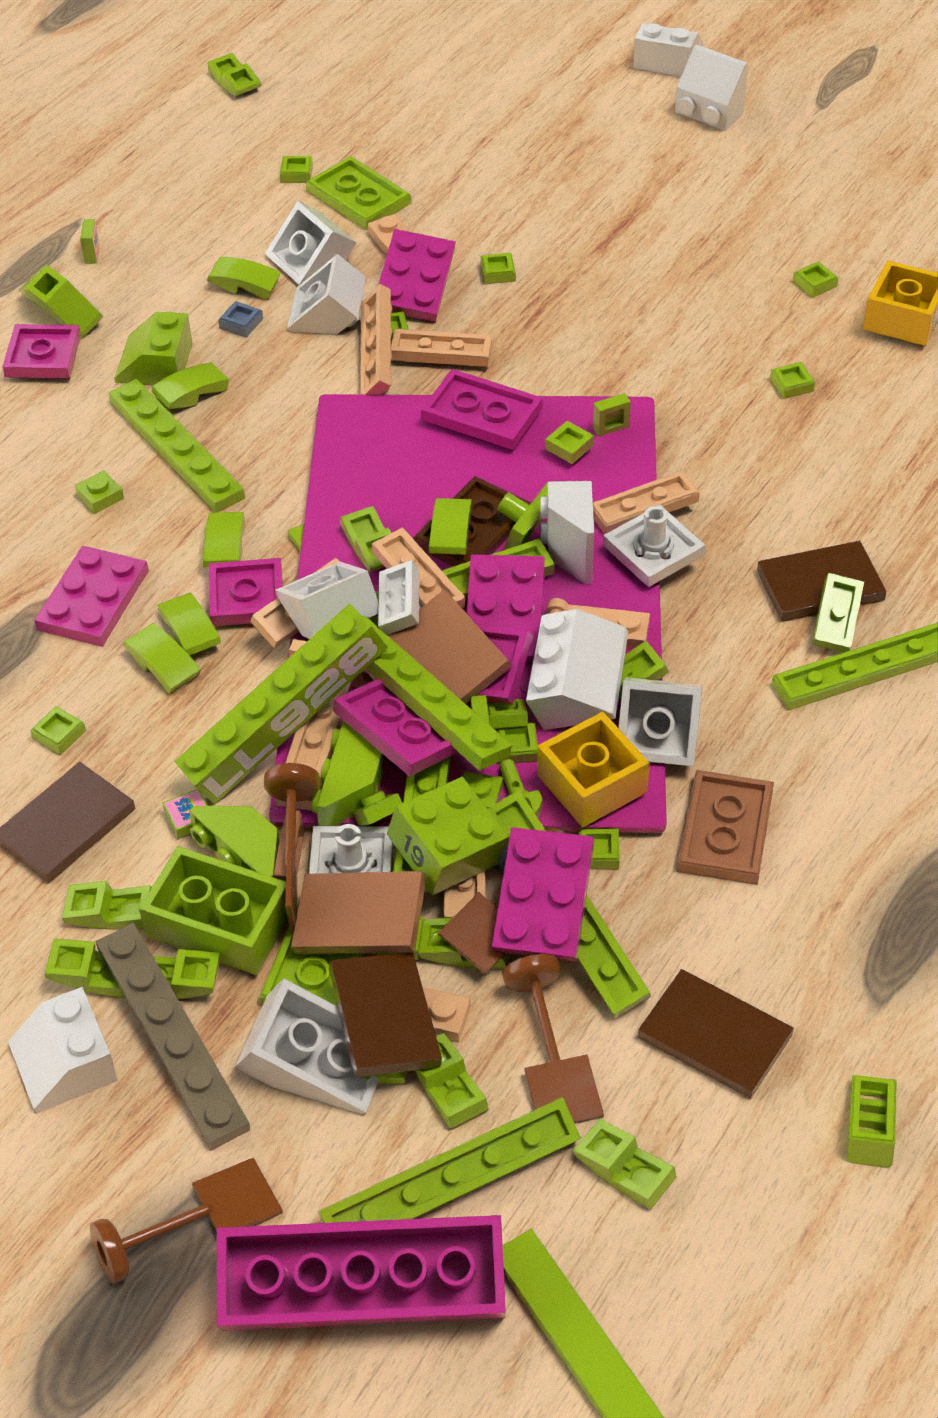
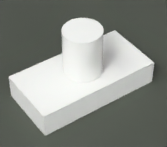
M413 560L380 571L378 627L386 635L419 624V609L421 607L419 605V568Z

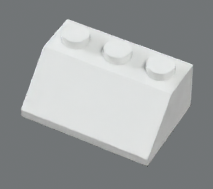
M579 609L542 615L526 702L544 730L578 725L601 712H604L610 719L616 718L628 639L626 627Z

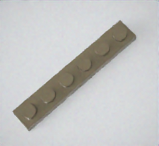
M132 923L97 940L96 946L210 1150L212 1151L250 1131L248 1119L135 924Z

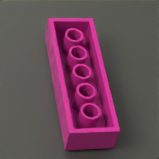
M501 1215L217 1228V1327L223 1331L501 1319L506 1317Z

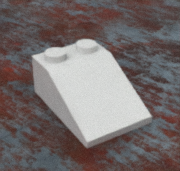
M284 978L267 995L234 1067L272 1088L361 1115L366 1113L380 1079L376 1078V1075H371L369 1080L354 1076L338 1007Z

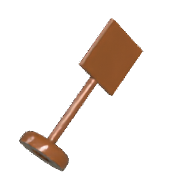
M299 763L278 764L270 767L264 774V788L266 792L273 798L286 802L285 907L291 934L294 933L297 918L298 877L295 867L296 802L312 798L318 792L320 786L319 773L312 767Z
M548 827L545 829L546 831L565 833L562 830L554 827ZM480 892L438 932V936L484 974L506 954L493 951L492 942L498 907Z
M537 954L520 958L503 969V980L506 987L512 991L532 992L550 1060L549 1063L524 1068L534 1110L563 1097L574 1123L604 1117L588 1054L560 1060L542 992L543 988L554 983L561 974L558 957L552 954Z
M254 1157L193 1182L192 1186L202 1204L201 1206L121 1239L117 1229L110 1220L99 1219L91 1222L90 1234L100 1265L111 1284L123 1281L128 1276L129 1262L126 1249L208 1215L217 1232V1228L254 1226L282 1214L283 1210Z

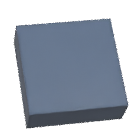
M235 301L218 319L219 328L247 338L263 320V311Z

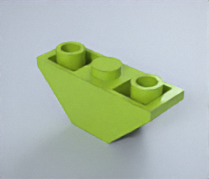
M48 265L41 267L19 289L22 295L60 324L79 325L80 339L103 318V315L66 278Z
M344 720L341 729L335 728L332 735L331 751H333L331 759L326 758L323 764L321 780L324 784L322 790L319 789L313 796L312 812L318 815V826H337L353 817V811L363 807L361 799L378 792L383 776L382 753Z
M194 806L189 810L192 823L190 833L200 847H208L216 854L219 860L274 878L280 843L278 829L252 806Z

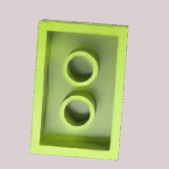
M177 846L139 908L145 936L179 949L219 952L220 963L257 975L288 920L285 907L286 882Z

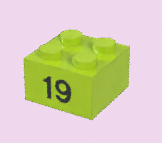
M463 777L397 805L387 832L388 837L413 871H422L426 877L425 887L431 895L437 894L498 865L509 838Z

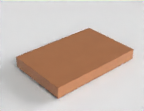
M445 589L419 609V624L388 635L465 704L471 700V696H477L512 667L508 659Z
M696 770L677 872L758 885L774 782Z
M422 871L305 874L291 948L296 954L415 953L426 884L424 873Z

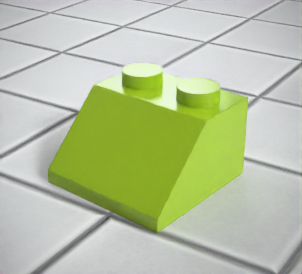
M155 312L128 335L114 377L115 383H129L138 379L143 385H155L171 374L185 369L193 344L188 313Z

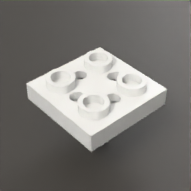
M660 504L649 507L645 510V513L603 535V546L648 587L705 555L706 545Z
M353 824L313 826L309 874L392 872L393 842L387 835L389 826H355Z

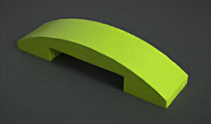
M53 938L45 970V977L47 979L75 989L83 987L86 992L125 998L99 951H97L95 942ZM178 949L176 958L153 956L177 999L214 993L220 961L219 952Z

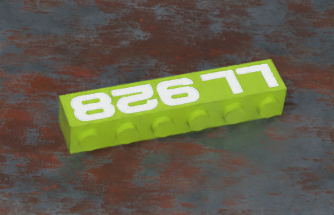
M349 603L174 762L193 785L212 803L216 804L380 656L388 646L375 629Z

